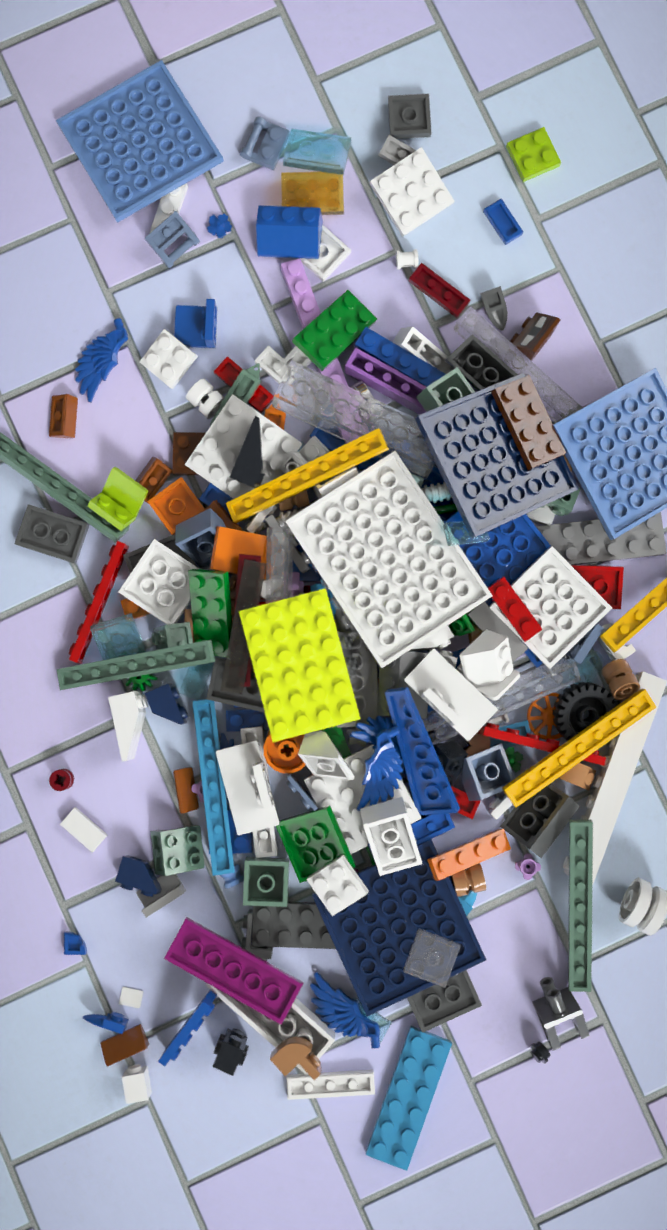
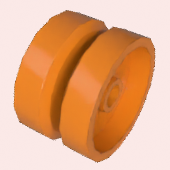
M269 730L264 742V757L267 764L281 773H294L301 770L306 764L300 758L298 752L305 734L273 742Z

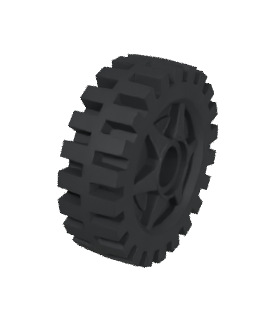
M578 682V684L570 685L571 688H565L563 690L564 693L558 695V702L555 701L554 703L556 708L553 710V715L555 716L553 721L557 731L568 741L618 706L614 696L609 691L590 682ZM589 710V716L583 719V713Z

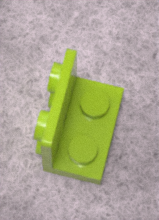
M113 467L102 492L92 498L87 507L122 531L135 521L148 490L117 467Z

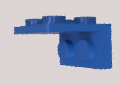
M206 299V306H176L174 336L185 346L192 348H216L218 308L215 299Z

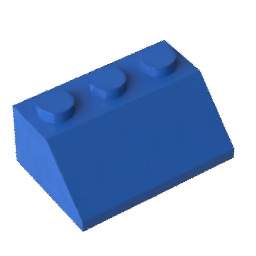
M258 205L256 222L257 255L260 257L319 259L323 225L321 208Z

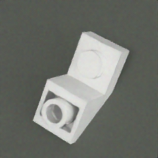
M313 436L299 452L292 453L281 465L280 469L286 474L330 451L316 436Z

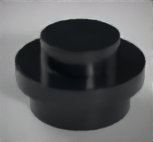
M541 1042L533 1043L531 1045L532 1051L530 1052L532 1057L538 1063L543 1062L546 1064L551 1056L548 1049Z

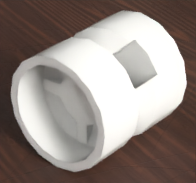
M206 379L196 382L186 395V399L194 407L199 406V411L207 419L212 418L221 406V402L225 398L218 391H213V386Z

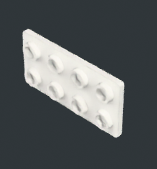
M435 649L431 650L404 679L423 700L467 741L497 711V708Z
M255 740L217 750L216 755L237 834L242 835L279 825L280 822L258 741Z

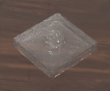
M418 929L403 971L446 988L461 945L425 930Z

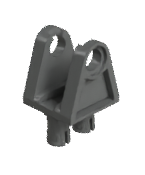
M543 978L540 981V985L545 997L532 1001L552 1051L561 1048L554 1026L566 1020L572 1019L581 1039L590 1036L582 1009L568 987L562 990L556 989L553 978Z

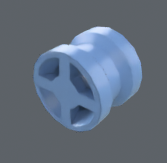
M239 864L234 865L235 873L220 875V877L224 878L225 889L236 886L244 881V876L239 871Z

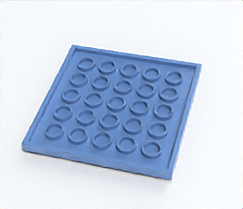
M162 60L56 120L117 223L224 162L223 156Z
M656 368L553 424L566 451L565 456L610 540L619 537L667 508V388Z

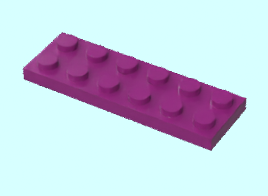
M186 917L164 957L165 960L281 1025L303 986V982L188 917Z

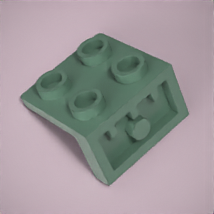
M190 622L163 625L153 629L152 642L153 645H156V650L193 643Z
M199 825L171 830L150 831L156 875L168 876L205 867Z

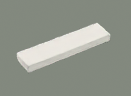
M374 1069L323 1072L315 1081L308 1073L306 1075L290 1074L286 1076L288 1100L375 1095Z

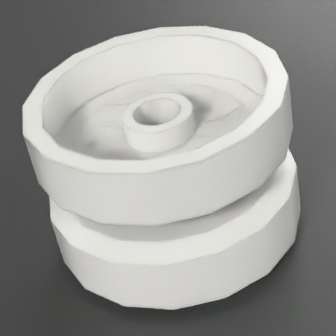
M638 877L633 880L625 892L619 909V921L630 927L637 925L639 931L651 936L659 930L667 915V890L658 886L652 888L651 883Z

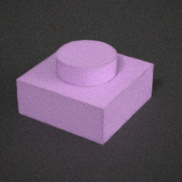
M291 572L290 598L298 596L304 591V581H300V573Z

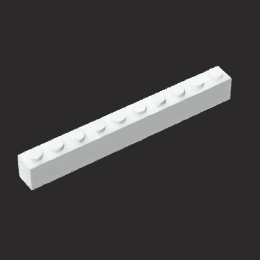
M637 672L634 675L640 684V689H646L656 708L608 742L610 748L607 755L603 756L606 757L605 765H600L602 769L600 775L597 774L594 779L593 787L595 788L593 794L589 795L585 806L587 810L585 816L582 815L580 820L593 821L592 885L667 684V680L646 672ZM569 856L565 858L563 868H565L564 873L569 875Z

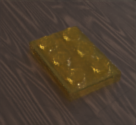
M343 171L281 173L282 206L321 208L322 215H344Z

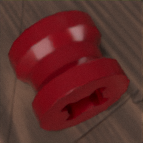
M68 769L56 770L50 775V786L56 791L69 789L74 784V774Z

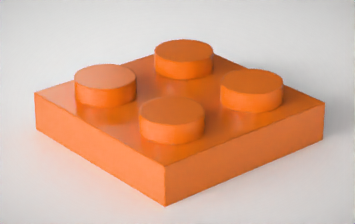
M182 477L147 501L171 535L175 534L176 525L205 510Z

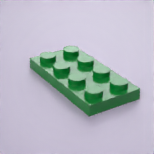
M347 290L297 334L292 342L323 371L360 337L365 327L370 328L377 321V318Z
M203 569L188 570L194 643L211 640L214 656L230 658L233 623L228 572Z

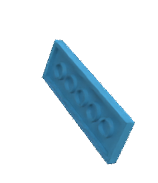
M410 1025L366 1149L367 1156L405 1171L408 1170L452 1046V1041L427 1031L422 1033L421 1029Z

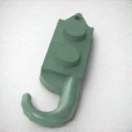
M259 363L246 370L242 369L212 418L210 426L232 394L248 404L261 383Z

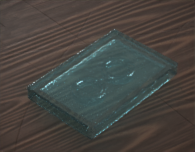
M291 129L283 166L344 175L351 147V137Z

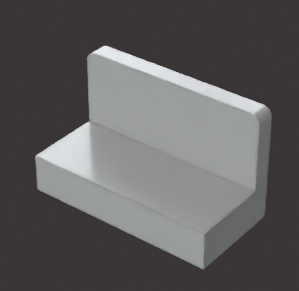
M176 874L161 875L157 878L162 888L160 894H154L153 897L141 894L140 889L136 892L144 906L141 911L146 918L184 894L186 889Z

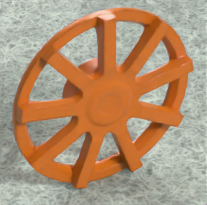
M549 692L541 694L532 701L528 708L527 720L530 730L535 735L540 736L539 738L554 740L563 737L560 733L551 736L552 725L556 727L553 718H555L553 710L556 707H551L548 696L558 697V693ZM541 698H544L546 702V708L544 709L536 704ZM533 706L541 711L540 716H531ZM542 719V723L534 729L531 720ZM545 725L548 726L546 735L538 733Z

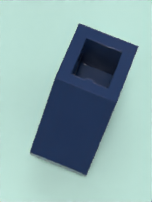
M171 683L144 693L153 714L180 725L187 723L188 713L184 705L180 706L178 701L180 693L176 686L173 687Z
M129 855L122 857L115 882L121 883V888L133 890V888L140 889L141 894L149 897L161 893L162 888L148 861Z

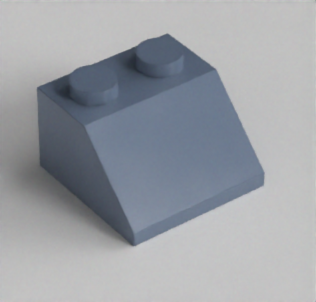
M209 508L176 525L175 544L198 566H206L211 563L217 526L226 528L223 520Z
M502 743L464 758L462 783L469 801L483 800L503 791L502 787L515 779Z

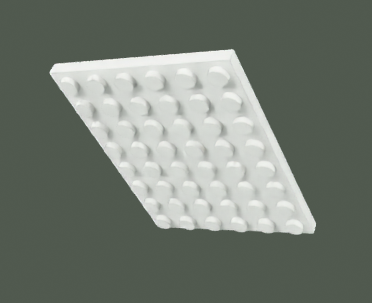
M396 451L285 521L381 669L492 597V594Z

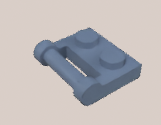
M257 116L253 122V130L246 146L242 148L240 156L274 170L290 132ZM261 130H264L266 134L256 154L252 151Z
M177 211L144 238L168 269L188 249L200 243L198 237ZM185 233L188 239L167 256L164 250Z

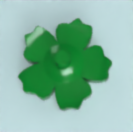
M508 747L505 749V753L510 767L514 772L520 771L521 763L519 761L524 760L523 754L518 751L515 752L514 747Z

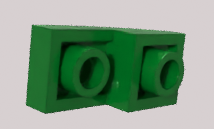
M466 614L448 625L454 636H462L475 630Z

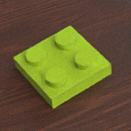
M545 127L506 144V148L522 182L561 165V160Z

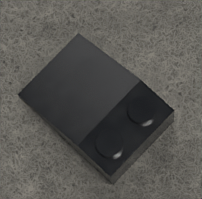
M257 416L253 419L230 474V478L253 488L256 485L261 486L265 473H262L260 418Z

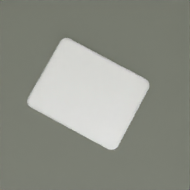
M123 987L119 1004L140 1008L143 991Z

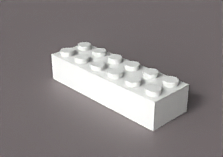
M206 983L209 989L215 992L222 1001L275 1048L285 1039L302 1037L312 1043V1051L309 1054L313 1053L320 1059L335 1041V1032L331 1028L329 1029L328 1025L321 1021L319 1017L297 998L281 1025ZM299 1064L296 1066L305 1075L307 1074V1072Z

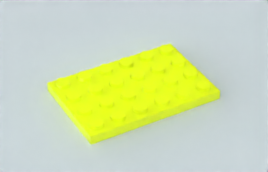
M326 588L239 611L273 742L360 719Z

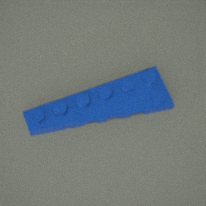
M409 688L388 689L385 692L393 726L397 725L401 732L396 737L415 807L420 815L458 813L460 810L459 804Z

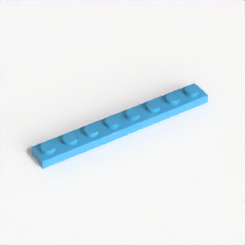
M207 699L192 701L212 875L235 873L225 787L216 751L220 750L215 704L214 701Z

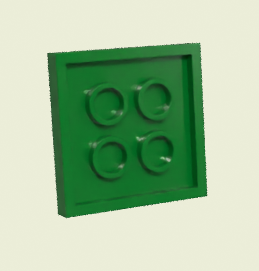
M331 806L279 820L280 823L276 828L300 883L306 882L310 875L341 855L345 856L352 868L356 867Z

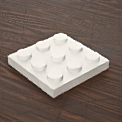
M422 147L369 182L402 237L455 202Z
M154 539L118 592L165 624H176L191 602L188 570L199 568Z

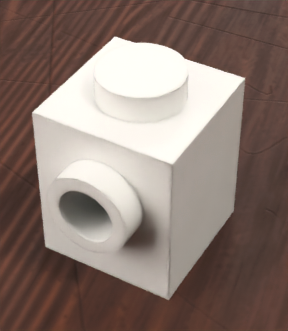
M140 1064L128 1067L122 1076L126 1104L148 1100L152 1093L148 1066L141 1067Z

